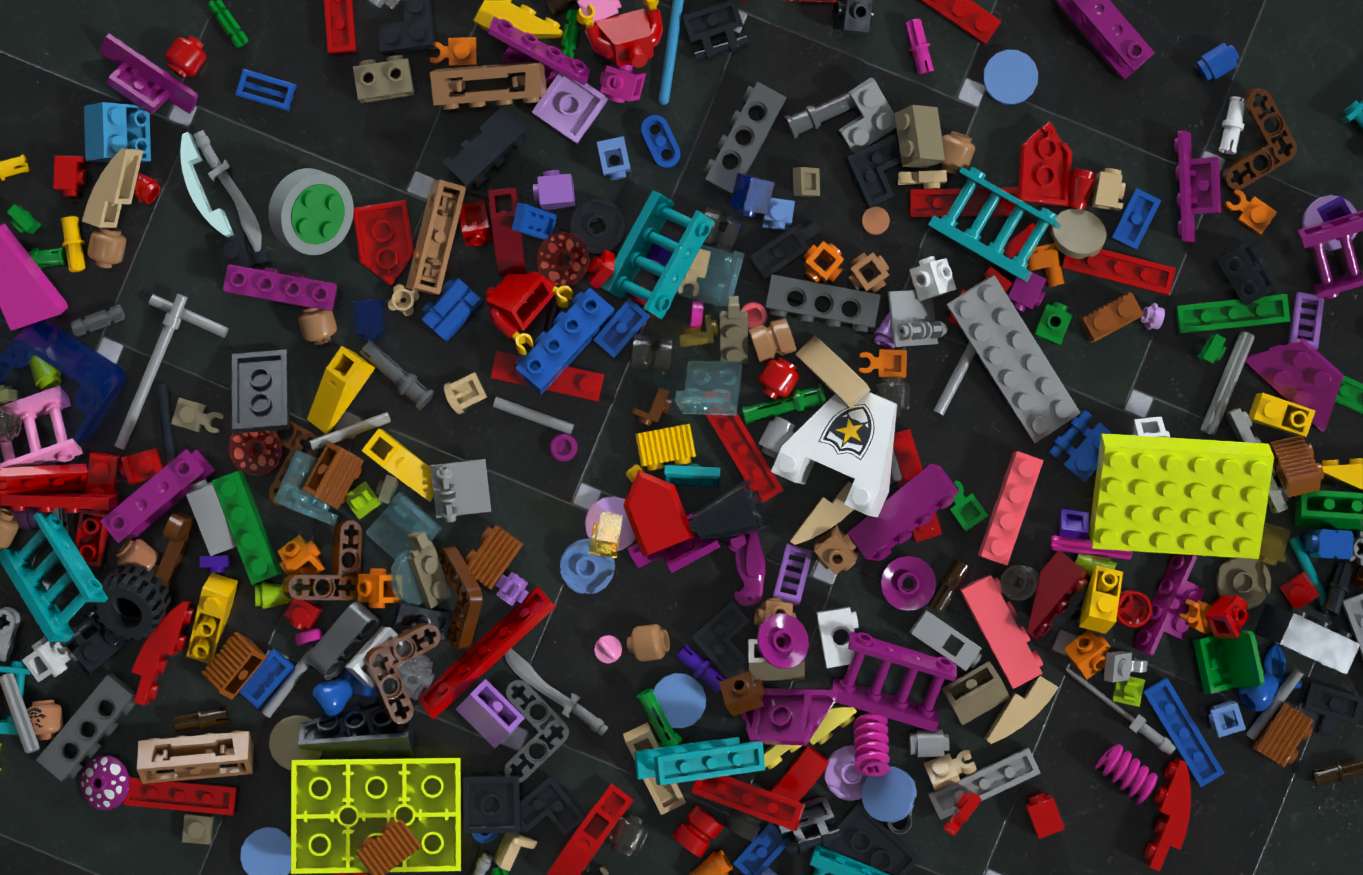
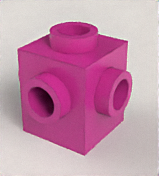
M632 64L624 66L607 65L600 76V84H602L600 92L609 95V100L624 103L625 100L630 102L640 100L646 73L632 69Z

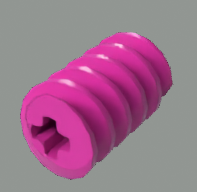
M867 713L859 716L853 722V729L855 730V769L863 775L877 777L886 775L890 771V766L887 764L890 757L887 755L889 752V746L887 745L889 737L886 735L888 733V727L886 726L888 719L886 717Z
M1117 744L1100 758L1095 769L1104 765L1105 768L1102 775L1106 776L1112 772V783L1119 779L1122 780L1119 789L1122 791L1129 786L1128 797L1131 798L1138 794L1139 797L1136 803L1139 805L1154 789L1157 775L1155 773L1148 774L1149 768L1147 766L1139 767L1140 760L1137 758L1131 760L1132 754L1129 751L1122 753L1123 746Z

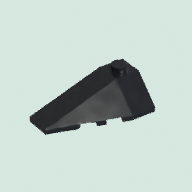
M408 694L412 703V695ZM376 698V703L361 708L358 704L350 707L351 711L336 716L324 715L300 723L298 748L375 759L414 758V716L404 724L393 722L387 717L380 699ZM395 698L389 699L388 702L390 700L395 702L398 708L394 714L402 716V710L405 707L399 705Z

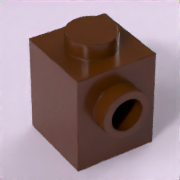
M751 671L719 681L725 706L732 716L764 706L762 695H765L761 679L756 680Z

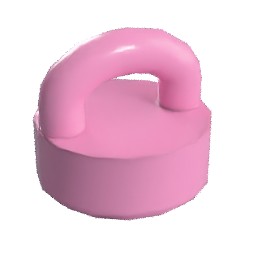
M603 636L595 644V655L604 663H613L621 656L622 645L614 636Z

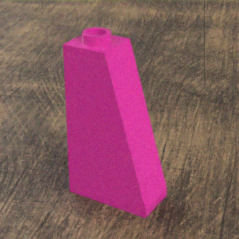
M2 224L0 225V308L10 331L59 315L68 308V305L8 227Z

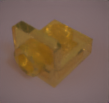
M705 315L706 332H701V328L685 329V335H679L681 348L714 343L713 337L718 336L717 321H711L710 315Z
M1264 523L1259 555L1261 556L1260 562L1276 566L1277 561L1285 562L1286 557L1284 553L1291 530Z

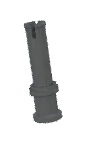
M847 92L816 107L808 105L804 111L791 117L789 115L784 116V120L793 139H796L798 134L811 128L816 130L821 126V122L856 107Z
M369 341L360 351V355L371 362L373 366L398 387L397 390L400 395L405 394L416 404L415 408L417 410H421L434 396L435 392L432 389L428 390L417 380L418 377L415 374H408L386 353L380 350L374 342Z

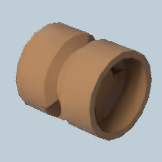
M785 317L770 322V327L768 328L760 325L748 329L759 363L773 359L777 352L780 355H785L796 351V346Z

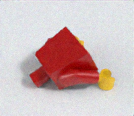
M643 0L644 5L649 8L647 12L644 8L595 21V25L593 23L595 8L588 4L587 12L590 16L583 15L581 8H579L577 21L582 25H586L587 29H585V32L595 53L611 59L616 66L632 63L634 67L641 68L646 65L648 59L654 56L653 47L659 44L663 34L660 10H657L659 0Z
M533 271L526 274L507 275L496 288L490 287L487 289L485 298L490 308L489 315L494 325L508 339L511 340L513 338L516 341L519 354L526 355V350L522 344L527 343L533 348L532 338L529 334H520L519 330L524 331L554 295L556 296V304L561 308H567V298L572 300V290L568 286L558 288L555 282Z

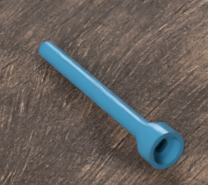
M673 0L658 97L661 105L668 104L670 98L684 0Z

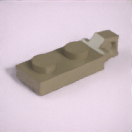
M728 296V311H721L720 313L721 364H748V315L746 311H739V296Z
M414 531L407 535L412 549L409 552L410 557L407 559L424 606L433 608L452 595L433 543L428 540L425 532Z

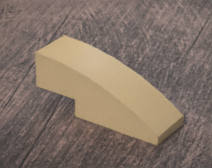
M121 149L112 158L92 190L82 219L83 222L99 228H117L122 204L132 203L143 154L142 150Z
M813 336L795 354L850 409L870 391L868 385L816 336Z
M847 481L832 503L822 497L790 539V542L796 545L826 532L851 513L854 509L844 505L853 484Z
M1037 676L1032 680L1022 697L1012 692L1010 699L1006 701L984 739L992 744L1022 728L1044 708L1059 687L1043 677Z
M648 722L623 734L634 760V751L659 748V744ZM656 777L643 779L661 815L686 804L677 783L657 785Z

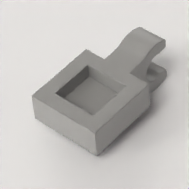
M1127 651L1106 653L1104 680L1112 683L1129 680L1131 672L1147 671L1148 660H1136V657H1132V653Z

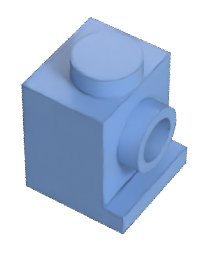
M624 136L597 142L604 177L610 176V180L626 178V172H630L631 169ZM612 156L620 158L618 165L610 164L609 160Z
M767 197L762 228L782 231L789 230L792 223L795 201Z
M1229 700L1210 706L1211 714L1208 715L1209 721L1219 738L1246 729L1237 702Z

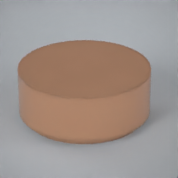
M871 207L862 216L864 230L872 235L882 234L890 223L888 213L881 207Z

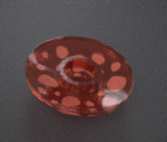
M559 232L550 235L542 242L538 249L536 260L541 275L555 282L556 286L561 287L574 285L584 277L588 271L590 257L588 248L582 239L572 233ZM566 254L570 257V262L567 265L562 260Z
M274 431L234 434L233 432L229 440V454L232 462L240 471L247 475L261 476L270 473L277 467L282 456V445L279 436ZM256 442L261 444L262 451L256 450Z

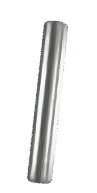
M1241 331L1237 337L1201 426V431L1208 435H1215L1254 341V335Z

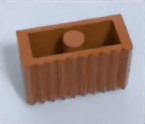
M1128 292L1081 317L1079 323L1090 343H1093L1144 315L1133 294Z
M1298 435L1270 442L1269 446L1274 455L1273 467L1287 497L1301 496L1303 493L1307 494L1308 492L1312 493L1313 491L1317 492L1320 490V482L1324 478L1323 468L1320 463H1315L1312 445L1305 443L1303 436Z
M328 442L324 452L321 453V457L318 458L313 472L310 473L308 481L302 487V491L327 505L339 509L340 505L348 498V490L351 484L361 474V466L364 460Z
M495 525L493 529L488 526L479 539L483 542L479 550L476 552L472 549L464 560L474 578L489 589L494 588L500 576L505 572L524 545V543L498 525Z
M234 632L233 636L225 642L223 649L219 650L216 657L209 661L205 671H202V676L220 694L232 700L267 656L249 638Z
M1283 702L1251 748L1282 767H1285L1287 763L1290 765L1298 755L1299 751L1296 748L1300 741H1306L1312 733L1313 727L1311 724L1313 720Z
M392 819L380 828L383 834L375 840L370 836L357 846L360 851L356 855L371 875L387 874L422 847L402 819L399 822Z

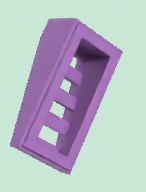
M1296 293L1288 344L1299 337L1310 339V341H1306L1316 350L1318 349L1324 306L1323 298L1318 299L1317 295L1308 293ZM1302 303L1314 305L1316 310L1301 308ZM1300 315L1314 317V320L1302 319ZM1299 326L1312 328V332L1299 330L1298 328Z
M786 544L773 598H781L784 600V603H793V606L799 607L813 550ZM789 555L804 558L805 563L790 560ZM786 566L801 569L802 574L786 570ZM787 577L794 580H798L800 582L799 585L785 582L783 581V578ZM781 588H784L791 591L797 592V594L795 596L784 592H780Z

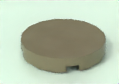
M1068 209L1056 217L1055 220L1061 226L1059 229L1052 226L1050 234L1051 238L1053 237L1055 241L1054 245L1063 254L1075 259H1084V257L1090 256L1091 258L1096 256L1102 250L1107 235L1105 226L1097 216L1082 209Z
M1231 557L1219 566L1215 575V589L1218 597L1221 595H1239V597H1242L1247 602L1248 607L1246 610L1259 606L1269 594L1271 577L1267 567L1258 559Z
M293 715L284 718L275 725L270 734L269 748L272 757L280 766L291 770L292 760H319L323 753L322 751L298 748L300 723L312 720L309 717Z

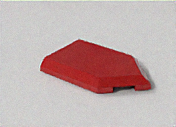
M1050 121L1044 124L1021 145L1018 199L1028 203L1068 207L1072 150L1066 143L1062 142Z
M406 200L356 207L353 212L360 263L391 286L414 255Z
M638 470L623 507L642 556L646 557L694 538L695 536L691 531L675 485Z

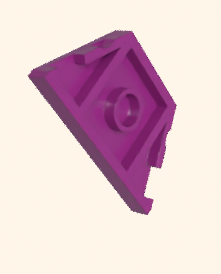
M1304 338L1291 341L1287 345H1278L1269 348L1268 351L1255 355L1252 353L1247 356L1245 362L1285 399L1315 410L1312 423L1321 432L1326 430L1344 376Z
M764 688L765 695H762L764 706L742 713L741 716L745 722L751 742L760 741L763 744L806 746L838 699V693L836 690Z

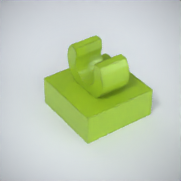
M367 481L348 493L346 500L359 520L382 504V502L378 501V496Z
M1130 676L1129 680L1115 682L1111 700L1140 707L1145 679Z

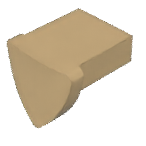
M475 372L452 384L450 382L444 384L446 398L453 410L458 414L463 413V409L487 398Z
M505 833L493 861L500 868L510 871L520 847L535 849L538 841L519 833Z

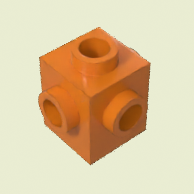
M824 241L818 248L813 245L803 256L806 259L803 268L806 269L805 275L815 283L820 281L822 284H825L828 279L833 282L843 271L839 267L844 261V258L841 257L842 253L834 245H828ZM819 261H824L827 264L825 270L817 265Z
M298 535L278 550L283 560L280 566L287 575L319 574L325 569L318 558V555L321 554L318 547L311 540L307 543L301 535Z
M370 568V574H359L357 586L358 602H369L370 608H386V603H398V601H401V575L386 574L387 569Z
M1088 629L1082 635L1077 636L1063 650L1072 664L1087 680L1105 668L1106 653H1109L1107 650L1111 647L1101 634L1096 637Z

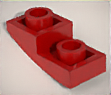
M807 745L790 763V768L772 786L771 792L799 802L826 769L829 760Z

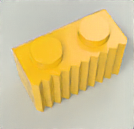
M690 424L635 434L641 467L647 466L648 471L664 468V462L674 461L676 466L691 463V457H696Z

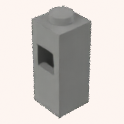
M205 479L190 485L192 490H189L186 496L210 556L236 547L213 483H207Z
M925 609L909 631L965 671L969 667L973 669L982 657L979 653L982 649L980 646Z

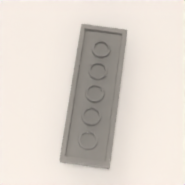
M992 274L946 305L1033 443L1038 442L1080 414L1079 409L995 275Z

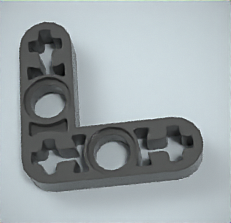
M517 679L508 685L506 696L538 731L505 765V776H512L510 774L512 771L510 765L518 766L524 760L520 757L522 753H524L529 762L534 764L532 768H530L529 764L523 767L522 773L524 775L519 776L521 783L567 740L570 731L567 723L530 684L522 679ZM514 685L518 688L523 685L525 687L523 693L528 699L531 694L536 698L527 705L526 709L521 707L525 703L521 697L515 699L512 696L514 693L512 687ZM535 704L544 706L546 710L544 718L536 720L530 715V708ZM552 725L555 727L561 725L564 728L561 732L563 737L560 739L556 736L551 740L550 743L555 746L550 749L547 742L539 737L544 734L545 738H547L552 733L550 728ZM534 743L543 745L545 749L544 756L539 759L533 758L529 754V748Z

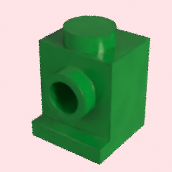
M1053 301L1052 306L1049 304L1044 305L1032 336L1055 346L1061 345L1073 314L1067 312L1069 307ZM1052 317L1059 319L1058 327H1053L1050 324Z

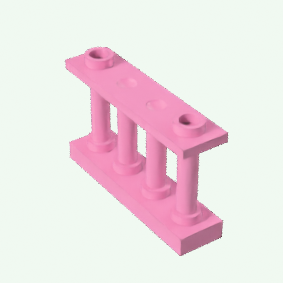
M60 386L0 406V445L4 462L0 463V468L49 466L57 462L70 461L75 456L83 454L82 448L73 438L68 440L61 411L63 408L71 406L69 396ZM50 414L57 444L41 449L35 420L38 417ZM24 423L31 453L15 458L9 429L12 426Z

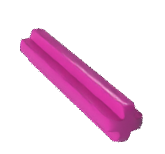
M1055 535L1052 536L1050 548L1055 551L1060 550L1063 552L1127 560L1131 559L1133 552L1092 549L1090 540Z

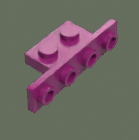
M492 18L487 31L488 34L508 44L501 60L507 63L531 61L543 63L546 84L549 86L558 72L582 85L586 84L590 69L582 61L564 55L558 48L542 43L533 34L522 32L505 19Z
M107 34L104 37L100 53L119 66L108 77L107 85L151 115L167 99L188 114L194 110L198 94L190 87L179 82L168 72L160 69L147 60L146 57L138 54L111 34Z
M1178 131V138H1175L1174 141L1175 152L1179 155V165L1176 166L1175 170L1176 179L1180 182V193L1177 194L1178 209H1181L1178 233L1182 237L1183 242L1192 243L1195 242L1194 215L1221 213L1219 158L1192 159L1191 133Z
M228 265L223 286V291L226 293L325 311L333 310L337 291L335 283L307 279V275L300 273H291V275L280 274L281 271L273 268H264L263 271L235 265Z
M692 514L687 516L688 521L693 519ZM699 535L694 538L646 557L642 556L638 543L629 547L628 552L638 568L663 556L668 568L673 573L718 549L720 545L716 538L700 539Z
M1174 554L1151 604L1152 614L1149 620L1141 626L1133 644L1134 649L1153 656L1164 632L1184 640L1189 626H1187L1188 622L1181 619L1179 615L1180 613L1186 614L1188 612L1189 605L1185 603L1187 599L1194 602L1201 601L1205 593V589L1187 581L1197 555Z

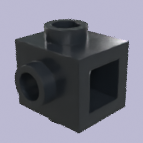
M836 0L832 7V15L834 17L833 29L869 32L870 21H872L874 16L873 0Z

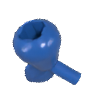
M1277 644L1270 646L1264 658L1266 672L1263 673L1264 685L1238 688L1240 699L1251 710L1264 711L1272 703L1278 688L1288 678L1283 676L1286 660L1282 649ZM1300 679L1299 682L1296 684V686L1294 687V689H1298V690H1299V689L1301 688V686H1302V681H1301V679Z
M345 668L344 678L341 677L317 684L313 689L312 697L325 715L336 716L343 710L352 694L363 698H373L378 695L374 686L373 688L364 686Z

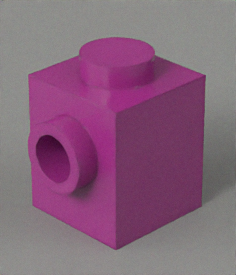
M1033 272L1027 282L1015 276L1013 284L1007 292V296L1015 309L1024 313L1025 309L1030 311L1034 306L1039 307L1045 296V292L1041 290L1047 279Z

